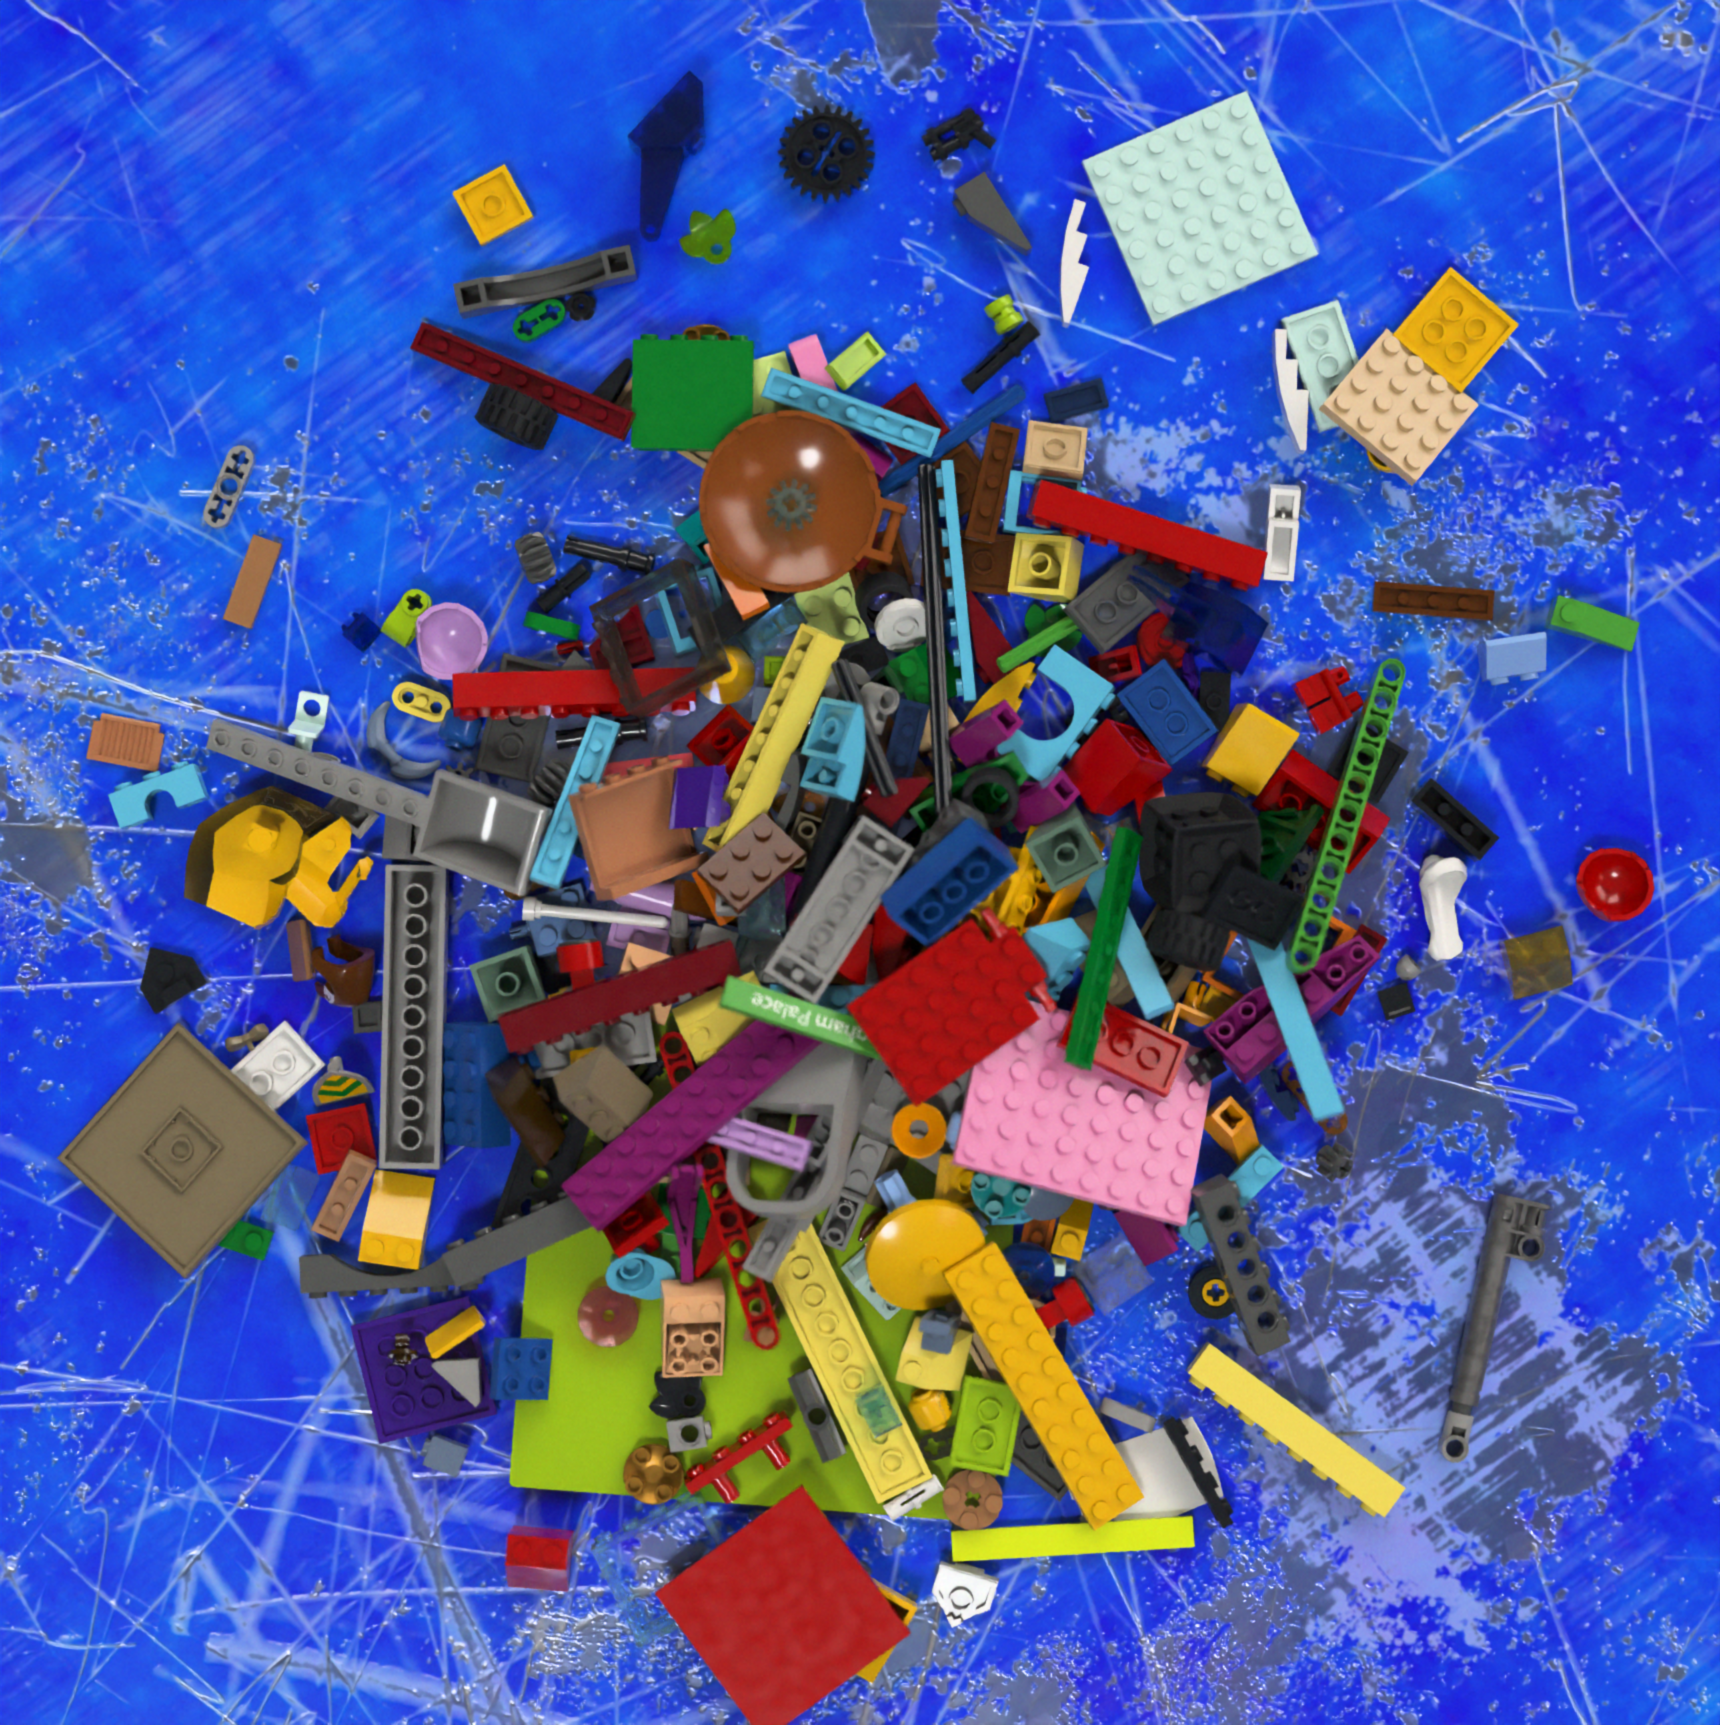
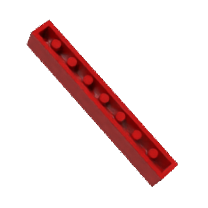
M1045 480L1035 483L1026 514L1027 518L1033 519L1032 524L1035 526L1050 529L1052 525L1061 528V533L1066 536L1078 538L1080 534L1089 537V542L1094 545L1107 547L1108 543L1117 546V551L1130 556H1135V553L1147 556L1146 561L1158 565H1163L1164 562L1175 565L1174 570L1186 574H1191L1192 571L1202 573V579L1214 583H1219L1220 580L1231 583L1230 588L1242 592L1258 587L1268 552Z
M695 667L452 673L454 717L460 716V719L463 721H474L478 717L505 720L508 716L536 719L539 715H551L552 718L562 719L576 714H581L585 718H591L592 715L599 716V714L625 717L630 713L656 716L660 712L687 715L690 711H695L696 708Z

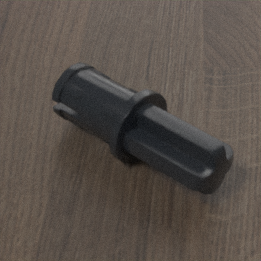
M579 564L559 581L558 579L554 580L556 583L538 598H535V600L545 613L548 614L550 610L565 598H572L570 594L591 578V574L584 565Z

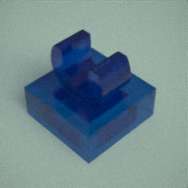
M354 612L352 616L355 620L349 627L345 624L341 626L344 631L342 635L364 653L382 632L365 614L361 612L359 615Z

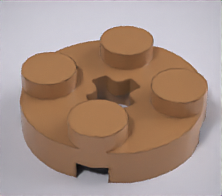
M962 1469L949 1478L943 1491V1508L947 1517L955 1525L965 1530H979L989 1526L996 1520L1003 1506L1001 1487L990 1473ZM971 1491L972 1494L979 1493L981 1495L978 1499V1506L974 1507L972 1504L968 1506L964 1504L967 1500V1492Z

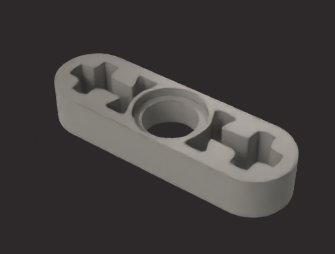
M238 445L230 449L206 503L203 517L212 528L223 529L231 523L255 467V455L246 446ZM243 452H246L245 457L249 462L247 465L241 464L238 470L240 474H244L242 479L235 474L227 473L229 468L235 471L237 467V462L234 460L235 455L241 456ZM227 479H233L238 484L236 493L230 496L224 495L221 490L222 483ZM220 496L223 500L232 503L230 507L224 503L222 513L225 514L224 520L218 519L215 523L213 522L214 517L210 513L212 510L217 511L221 502L217 501L216 497Z

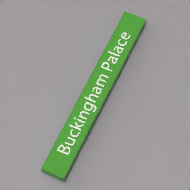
M731 976L726 978L718 1007L882 1061L853 1017Z

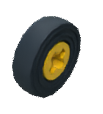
M1217 1265L1203 1267L1194 1274L1189 1282L1188 1297L1190 1304L1197 1313L1205 1318L1218 1320L1226 1318L1235 1312ZM1212 1284H1217L1218 1288L1224 1291L1223 1295H1219L1216 1301H1213L1212 1296L1207 1295V1290L1212 1289Z

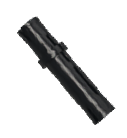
M1027 321L1009 338L1005 337L1002 340V344L962 378L961 382L970 393L974 394L1014 357H1020L1022 355L1021 351L1040 336L1039 331L1030 321Z

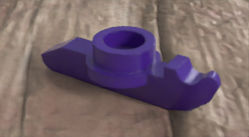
M1188 651L1184 653L1182 661L1183 673L1179 677L1199 702V681L1196 675L1193 653Z

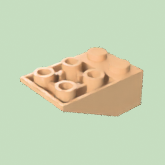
M721 1278L693 1279V1282L680 1283V1279L660 1281L662 1378L723 1375L725 1293Z

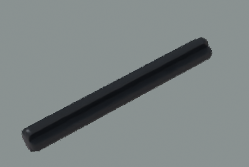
M839 659L831 664L832 672L843 700L863 706L865 757L881 797L890 798L898 793L896 783L847 660Z

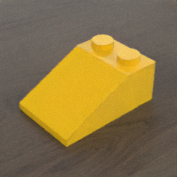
M375 1169L362 1230L358 1261L415 1270L422 1268L435 1178Z

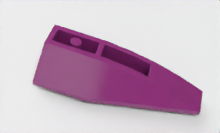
M1360 935L1319 955L1316 965L1303 974L1293 973L1312 1026L1380 959V955ZM1308 962L1302 964L1301 966H1307ZM1264 984L1249 991L1203 1031L1215 1050L1219 1051L1225 1064L1245 1085L1287 1049Z

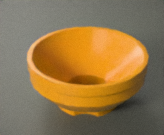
M912 1103L900 1109L893 1119L891 1127L892 1139L897 1148L907 1156L913 1158L931 1156L942 1147L946 1139L947 1127L945 1119L940 1111L930 1104L922 1103L918 1107H914ZM922 1120L928 1125V1132L923 1138L918 1139L911 1135L909 1129L913 1121Z

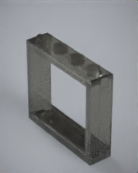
M680 557L589 606L594 620L592 626L599 634L602 642L600 644L601 652L610 664V677L618 687L621 695L619 702L625 706L626 712L631 715L643 718L732 671L694 565ZM677 583L706 664L642 698L614 616Z

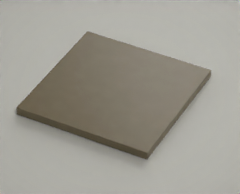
M177 1023L57 1159L184 1279H188L309 1142L182 1024Z

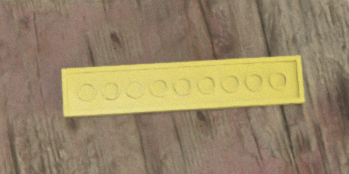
M769 1218L748 1228L754 1245ZM811 1223L806 1233L799 1231L772 1283L879 1504L933 1478Z

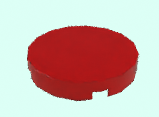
M1162 611L1151 615L1142 623L1137 633L1136 646L1139 655L1150 667L1155 666L1166 658L1174 670L1181 668L1184 653L1188 651L1194 653L1196 635L1193 626L1184 616L1174 612Z

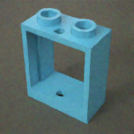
M1010 470L1002 533L1012 535L1028 533L1066 536L1060 530L1016 525L1021 483L1035 485L1036 482L1045 480L1085 494L1087 487H1081L1082 480Z
M697 565L687 569L686 575L677 578L674 573L662 576L657 579L658 583L652 588L675 657L698 650V647L690 636L680 639L665 591L706 579L716 610L724 602L712 567L704 569L703 565Z

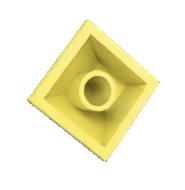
M916 1316L901 1354L895 1380L923 1389L960 1391L975 1332L958 1327L950 1354L924 1350L921 1348L923 1332L919 1331L922 1317Z

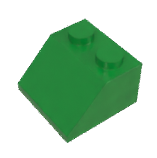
M926 643L889 661L888 665L892 668L903 686V695L907 700L929 705ZM944 644L948 701L957 696L955 679L961 678V674L958 668L954 667L953 659Z

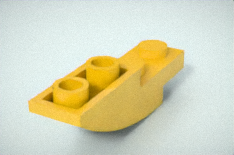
M1028 662L994 684L979 699L964 722L1004 699L1017 713L1023 701L1018 698L1023 687L1029 689L1037 673L1032 671L1035 664ZM958 757V758H957V761H958L959 763L965 765V764L960 760V758Z

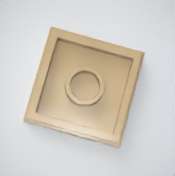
M1028 420L1022 473L1082 480L1088 428Z

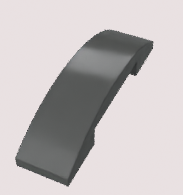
M802 750L792 753L780 780L791 786L775 822L786 834L797 818L806 790L800 787L807 766V758L801 754Z

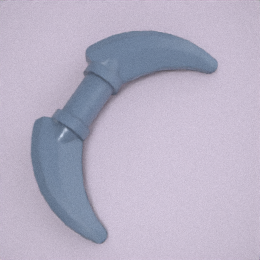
M386 701L376 708L368 721L366 737L369 748H375L382 753L390 763L389 765L392 768L391 774L397 777L418 779L434 772L441 765L440 760L429 763L409 761L398 755L391 747L385 736L384 729L385 716L391 703Z

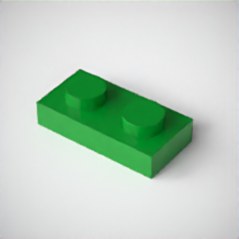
M239 1220L218 1246L264 1261L275 1231Z

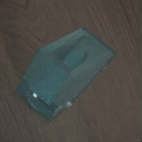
M792 598L767 612L743 633L737 641L753 663H756L796 634L800 624H807L808 620Z

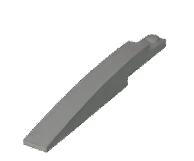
M868 1057L853 1140L887 1068L883 1061ZM819 1115L805 1139L811 1141L814 1145L804 1172L795 1171L779 1201L796 1202L812 1195L820 1186L826 1171L832 1115ZM815 1215L804 1219L769 1218L742 1268L771 1283L799 1231L807 1232Z

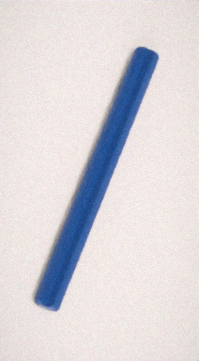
M1016 384L938 439L931 458L917 454L878 483L881 498H886L917 476L919 465L933 464L1024 400L1026 393L1022 387Z

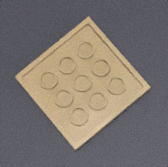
M1386 328L1319 410L1408 484L1413 486L1479 404L1463 391L1460 394L1447 383L1443 376L1435 373L1420 357L1415 356L1404 347L1397 338L1392 336L1393 333Z

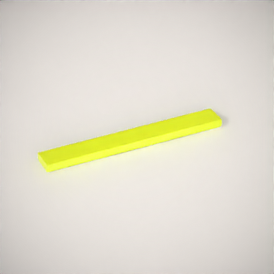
M1192 1515L1110 1520L1097 1530L1091 1529L1088 1522L994 1527L979 1530H951L953 1562L1195 1547Z

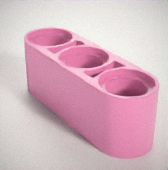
M816 334L788 344L799 378L838 392L833 378L824 369L828 363Z

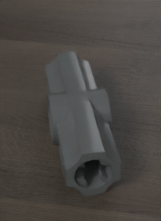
M812 1368L788 1377L787 1380L822 1463L846 1454L847 1451ZM817 1407L824 1410L826 1414L824 1421L821 1423L810 1421L808 1413L811 1409Z

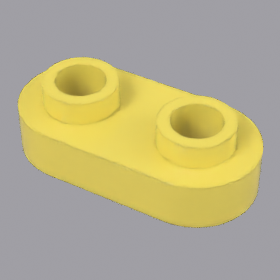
M412 682L400 683L395 687L392 694L393 703L399 710L433 723L442 722L446 711L452 708L450 700L444 694ZM407 692H411L414 695L411 703H405L403 700V696ZM436 702L442 705V710L439 713H433L431 710L432 705Z

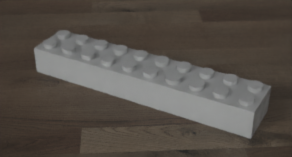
M386 865L379 1168H443L445 1112L443 1102L444 1023H446L450 869L438 865Z

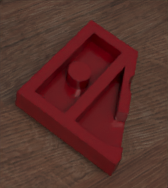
M637 603L633 604L629 608L630 611L618 622L615 621L607 629L604 636L599 637L588 647L595 670L628 669L655 660Z

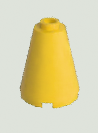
M721 644L709 653L701 655L695 668V680L699 690L706 698L715 703L730 704L740 701L748 694L754 684L755 669L751 658L745 651L734 645ZM721 666H729L725 674H720L717 670Z

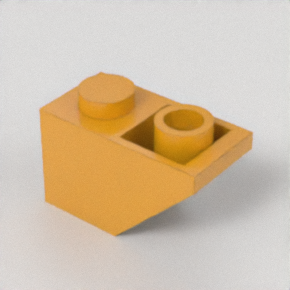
M1231 1095L1216 1101L1206 1112L1203 1128L1235 1163L1240 1165L1259 1145L1251 1117Z

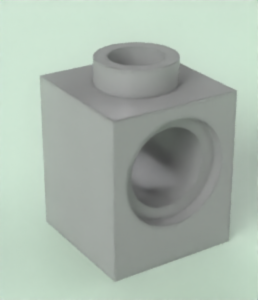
M704 1414L694 1417L668 1419L666 1422L671 1453L705 1448L708 1445L707 1439H713L710 1421H704ZM686 1425H693L698 1429L699 1436L692 1441L686 1440L682 1436V1428Z

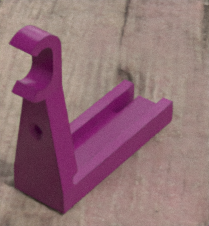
M693 1165L681 1166L680 1171H678V1166H672L665 1188L667 1206L679 1250L680 1283L693 1282L692 1240L697 1195L703 1179L702 1165H696L695 1170H693Z

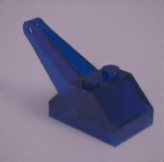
M690 70L627 136L630 149L641 158L640 233L647 242L657 241L661 236L683 161L690 154L696 156L706 144L704 142L706 139L703 82ZM653 227L655 230L653 233H648L647 229Z
M1133 565L1131 570L1139 577L1129 574L1127 580L1168 618L1160 637L1186 651H1192L1193 655L1238 678L1242 677L1269 623L1249 606L1221 591L1188 582L1184 590H1181L1158 578L1148 570ZM1144 580H1146V581H1148L1149 583L1155 585L1156 587L1160 588L1161 590L1167 592L1168 594L1172 595L1173 597L1179 599L1178 602H1177V604L1173 603L1170 599H1168V598H1167L1165 595H1163L1160 591H1158L1156 588H1154L1153 586H1151L1150 584H1148V583L1145 582Z

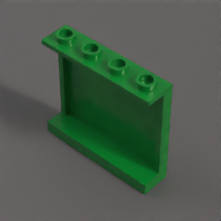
M642 334L640 339H633L632 412L636 414V417L632 423L631 448L634 451L713 452L718 444L737 426L752 419L754 341H748V336L732 335L730 340H718L717 335H701L700 340H688V335H670V340H658V335Z

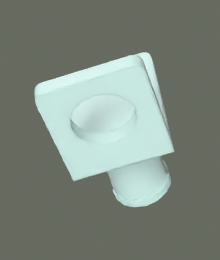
M301 691L299 693L295 720L288 727L289 733L296 734L295 747L309 752L312 751L314 738H317L325 728L329 696L308 691ZM306 701H317L321 707L320 713L316 716L308 715L304 710Z

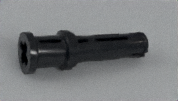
M567 535L563 550L564 554L618 566L621 572L630 570L645 575V578L649 579L651 578L656 560V552L651 551L648 554L632 550V547L628 545L619 548Z
M640 715L637 719L621 721L620 718H615L612 720L621 724L615 744L623 745L624 741L642 739L643 742L648 741L647 723L644 715ZM587 727L556 730L558 750L580 746Z

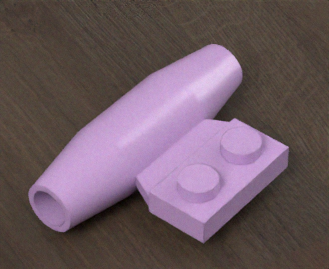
M591 880L590 890L595 892ZM664 880L612 900L623 905L618 912L664 916L667 918L668 924L664 928L612 923L606 945L625 950L630 942L667 954L671 939L668 935V928L671 926L670 918L672 905L674 904V882ZM688 914V920L707 921L705 918Z

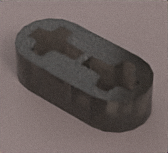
M956 1423L946 1426L940 1431H931L922 1436L919 1442V1449L925 1459L934 1461L950 1456L952 1442L949 1443L948 1439L954 1436ZM933 1438L934 1442L945 1440L946 1444L937 1448L938 1453L932 1455L930 1450H924V1447L928 1445V1439Z

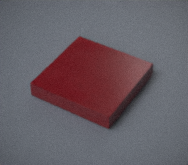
M916 382L881 406V408L941 429L938 439L950 432V429ZM883 441L901 466L918 454Z

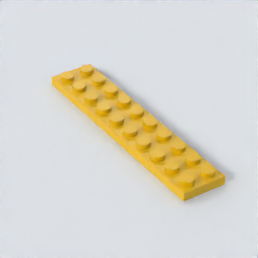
M991 1241L942 1273V1276L1091 1529L1097 1530L1143 1499L1144 1495L997 1244Z

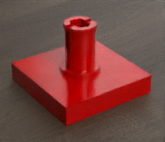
M648 1190L603 1228L602 1231L615 1254L621 1259L639 1245L648 1254L654 1252L660 1246V1242L655 1234L670 1223L653 1193Z

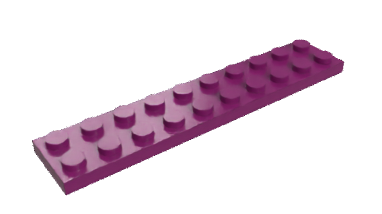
M791 990L786 994L788 996L805 1001L801 996L792 992ZM755 1020L565 1181L561 1187L591 1225L600 1232L671 1171L672 1166H678L823 1041Z

